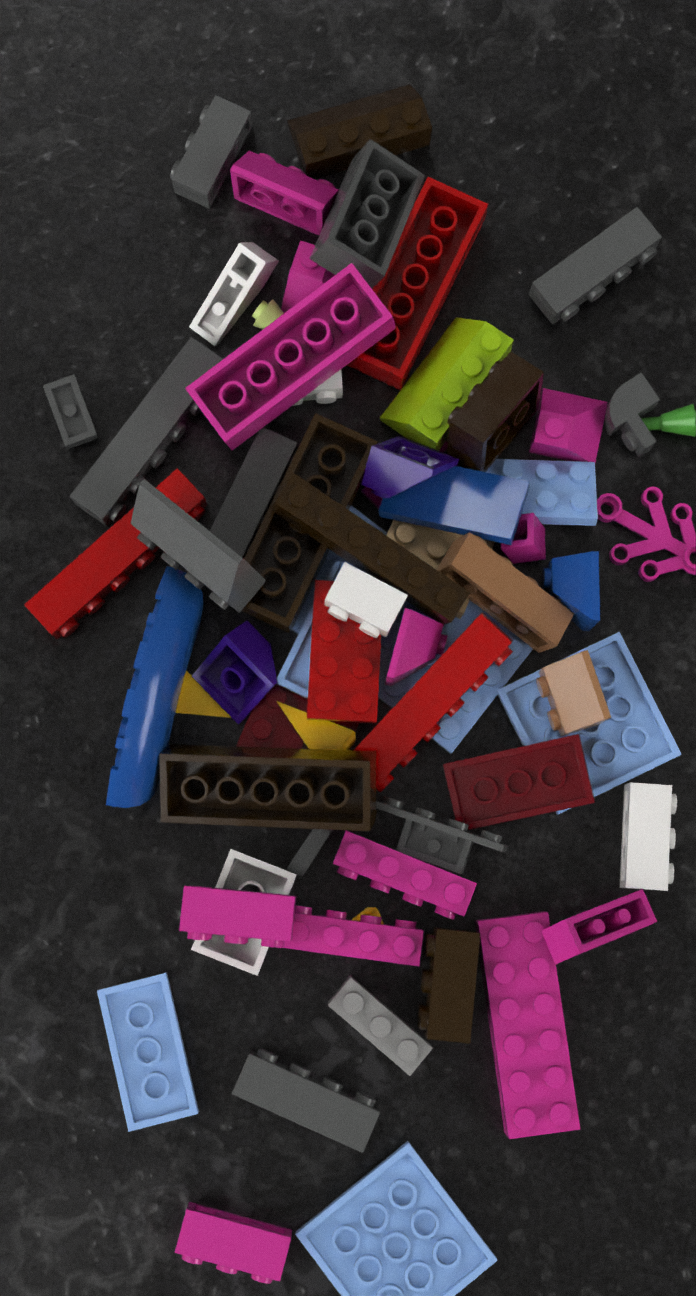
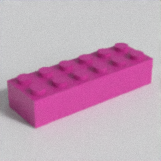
M351 263L185 389L227 446L234 450L396 328L393 316Z
M539 911L474 920L476 932L480 933L479 957L504 1133L508 1139L580 1130L557 968L541 930L550 927L548 912Z

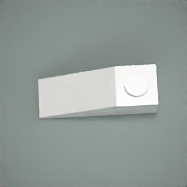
M254 242L239 243L189 327L214 346H218L262 290L279 261Z

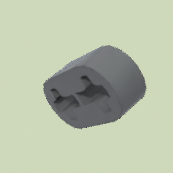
M312 829L286 870L297 874L296 877L301 880L333 830Z

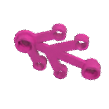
M648 487L641 495V502L646 508H649L654 526L623 510L622 502L615 494L606 493L601 495L597 499V512L600 521H615L647 539L628 545L619 543L613 546L609 552V558L613 564L623 565L630 558L665 549L676 555V557L660 562L654 560L645 561L638 570V574L643 581L651 582L661 574L683 569L688 574L696 575V564H693L689 558L690 554H696V533L691 520L693 512L688 504L679 503L670 512L672 522L680 527L682 543L671 535L662 505L663 493L659 488ZM647 493H654L657 496V502H649L646 497ZM604 504L609 505L612 508V514H604L601 511V506ZM683 509L687 514L686 519L678 518L676 510ZM615 550H623L626 554L625 559H617L614 554ZM647 565L652 566L655 570V575L647 576L644 572V567Z

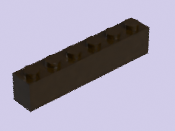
M295 473L289 478L269 508L359 570L407 594L406 601L444 625L453 621L470 594L469 591Z

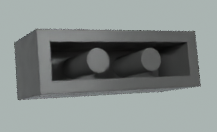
M215 95L211 105L207 104L203 108L199 119L200 126L196 133L192 132L189 135L185 144L186 152L181 161L177 160L174 163L170 173L176 194L210 209L253 127L251 111Z

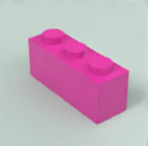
M643 889L560 921L541 930L555 964H558L656 923L657 920Z
M189 1202L175 1253L181 1254V1259L188 1263L202 1264L203 1261L217 1264L216 1269L219 1271L237 1274L239 1270L250 1273L251 1278L255 1281L271 1284L272 1280L279 1282L281 1280L292 1237V1230Z

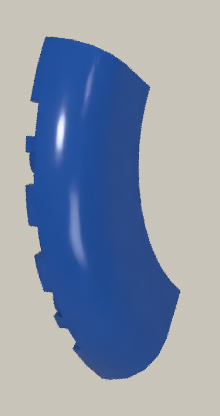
M166 567L155 596V599L158 600L156 601L153 613L148 615L143 641H140L133 668L135 671L130 689L127 690L121 715L123 719L115 744L118 752L115 766H112L106 800V805L121 808L140 806L153 797L160 783L159 754L169 745L176 707L188 662L200 630L203 609L202 591L184 577L186 572L178 569L175 570L173 567Z

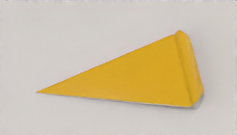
M186 671L175 713L231 718L192 675Z
M276 701L309 749L349 750L355 743L356 732L330 721L308 720L307 712Z

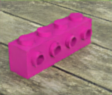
M345 831L333 864L339 866L338 874L353 880H357L358 874L372 879L370 887L388 894L391 888L404 892L403 900L420 907L423 901L436 905L435 913L452 920L455 919L456 914L465 916L477 885L475 882L349 831Z
M296 905L293 937L291 942L284 941L283 948L419 966L424 931L416 929L417 922L396 919L395 926L381 924L382 917L361 915L360 921L346 919L347 912L326 910V915L320 916L313 915L311 907Z

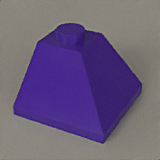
M397 436L371 446L361 485L371 488V492L376 496L391 498L457 466L459 459Z
M245 621L226 634L192 675L201 687L238 725L244 721L277 683L271 644L248 621Z

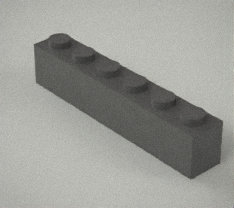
M191 337L72 492L70 498L73 502L106 527L111 521H118L126 510L127 506L125 503L132 494L137 495L139 484L143 479L147 481L145 476L151 468H158L167 454L165 452L166 448L172 441L177 442L182 437L187 428L185 423L191 415L197 416L201 412V409L185 388L222 361L223 358Z

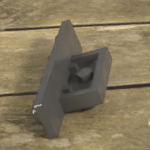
M384 796L383 801L376 800V809L406 819L396 851L463 874L473 842L500 852H507L509 845L500 843L502 836L486 830H482L481 835L468 832L469 825L451 818H449L448 824L435 820L436 813L416 807L415 813L402 809L404 802Z

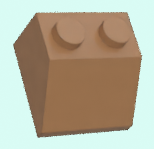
M588 650L545 666L539 671L540 677L536 678L537 687L541 697L548 698L551 710L547 711L548 719L554 731L559 730L561 737L599 725L611 718Z

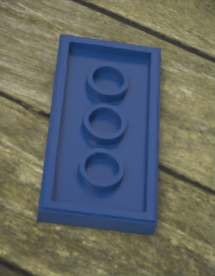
M455 466L391 498H383L378 510L379 516L461 535L470 532L484 540L512 545L529 492L530 482Z

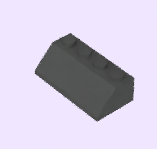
M142 480L139 484L131 524L141 532L136 538L152 551L156 546L162 549L164 553L160 557L175 570L180 565L188 572L184 577L199 590L204 585L213 591L208 597L225 610L230 605L240 613L266 580L239 554L148 481Z

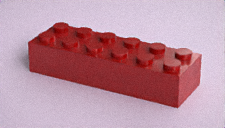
M427 177L411 209L387 272L372 288L393 316L396 328L347 364V366L394 388L402 389L485 221L488 208L487 203Z

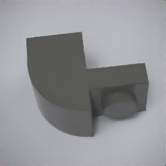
M642 372L622 384L615 391L607 405L604 418L605 428L609 437L621 430L624 444L630 451H635L638 457L650 451L656 443L641 417L654 410L660 401Z

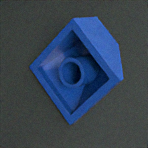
M599 551L552 558L548 568H543L542 571L543 588H548V594L558 598L567 609L574 613L571 619L573 623L582 631H590L600 621Z

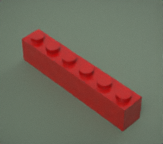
M178 468L156 487V489L196 521L205 514L206 510L204 508L207 506L205 497ZM134 507L24 604L55 639L58 640L61 636L66 638L78 628V621L85 614L92 615L98 611L105 603L104 597L112 590L114 592L121 590L130 581L128 576L138 567L140 570L144 569L154 560V553L159 547L156 546L152 551L136 538L141 532L131 524Z
M483 612L353 750L376 751V789L380 793L394 779L390 772L398 764L404 768L416 756L418 752L413 749L414 746L421 739L428 743L441 729L437 722L446 713L452 717L465 702L460 697L469 688L476 692L489 678L484 672L494 662L499 667L513 652L508 647L513 640Z

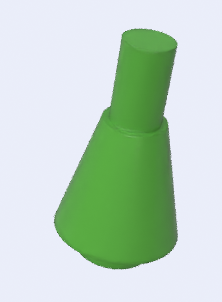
M694 403L661 414L658 417L641 418L649 431L662 430L663 432L696 436V410L694 409Z

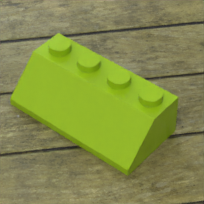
M456 317L381 415L380 421L408 440L439 451L449 434V424L447 421L452 411L457 406L462 407L467 402L473 387L477 383L482 384L488 378L489 371L494 363L498 360L502 362L510 353L514 339L487 321Z

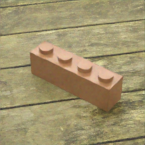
M470 532L452 542L437 568L439 572L469 591L470 594L467 597L469 600L538 653L558 646L574 615L558 598L551 596L539 587L536 580L525 576L513 566L509 559L497 554L487 546L481 537Z

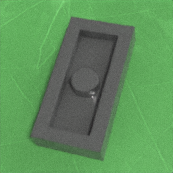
M74 374L43 385L67 450L98 439L90 413Z

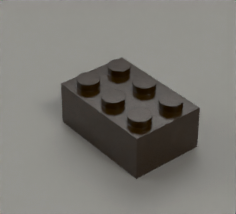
M511 351L502 362L500 360L496 361L489 371L488 378L482 384L477 383L471 390L467 402L462 407L457 406L450 414L447 421L449 424V434L446 438L448 443L447 454L458 458V465L462 468L486 472L538 411L544 372Z
M433 927L432 934H426L424 955L430 957L429 970H422L421 990L423 993H426L425 1005H419L417 1026H419L420 1030H423L426 1039L471 1043L480 933L476 931Z

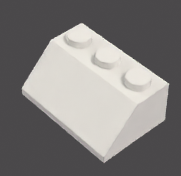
M230 849L215 888L289 895L297 874ZM212 934V939H209V941H194L191 950L256 976L259 974L269 948L261 946V939L248 938V943L233 944L224 942L225 935Z

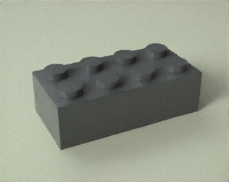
M370 139L354 156L310 256V260L335 275L352 263L368 285L373 288L387 272L425 175Z

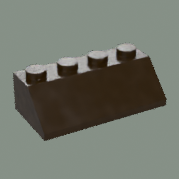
M411 84L287 120L303 172L306 176L313 179L348 170L354 156L370 139L392 154L398 155L429 146L432 125L423 99Z

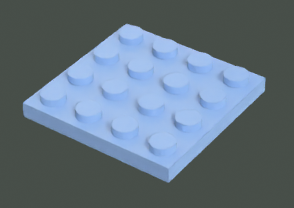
M620 632L567 656L570 657L588 650L611 715L610 719L599 725L562 736L567 737L580 734L594 797L682 755ZM540 670L497 690L498 697L523 746L562 738L559 730L554 731L550 725L547 711H550L551 707L548 698H542L537 687L536 678L540 677ZM571 808L564 809V810H559V811H555V812H556V814L558 815V814H560V813H562V812H565V811H567V810H569V809H571Z
M409 1141L404 1143L305 1223L295 1234L341 1296H455L498 1261L497 1257Z

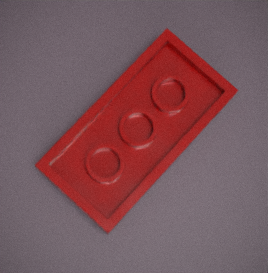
M315 580L307 719L377 723L381 635L379 634L378 638H374L359 629L361 624L350 618L344 622L329 614V607L325 606L324 603L334 581Z

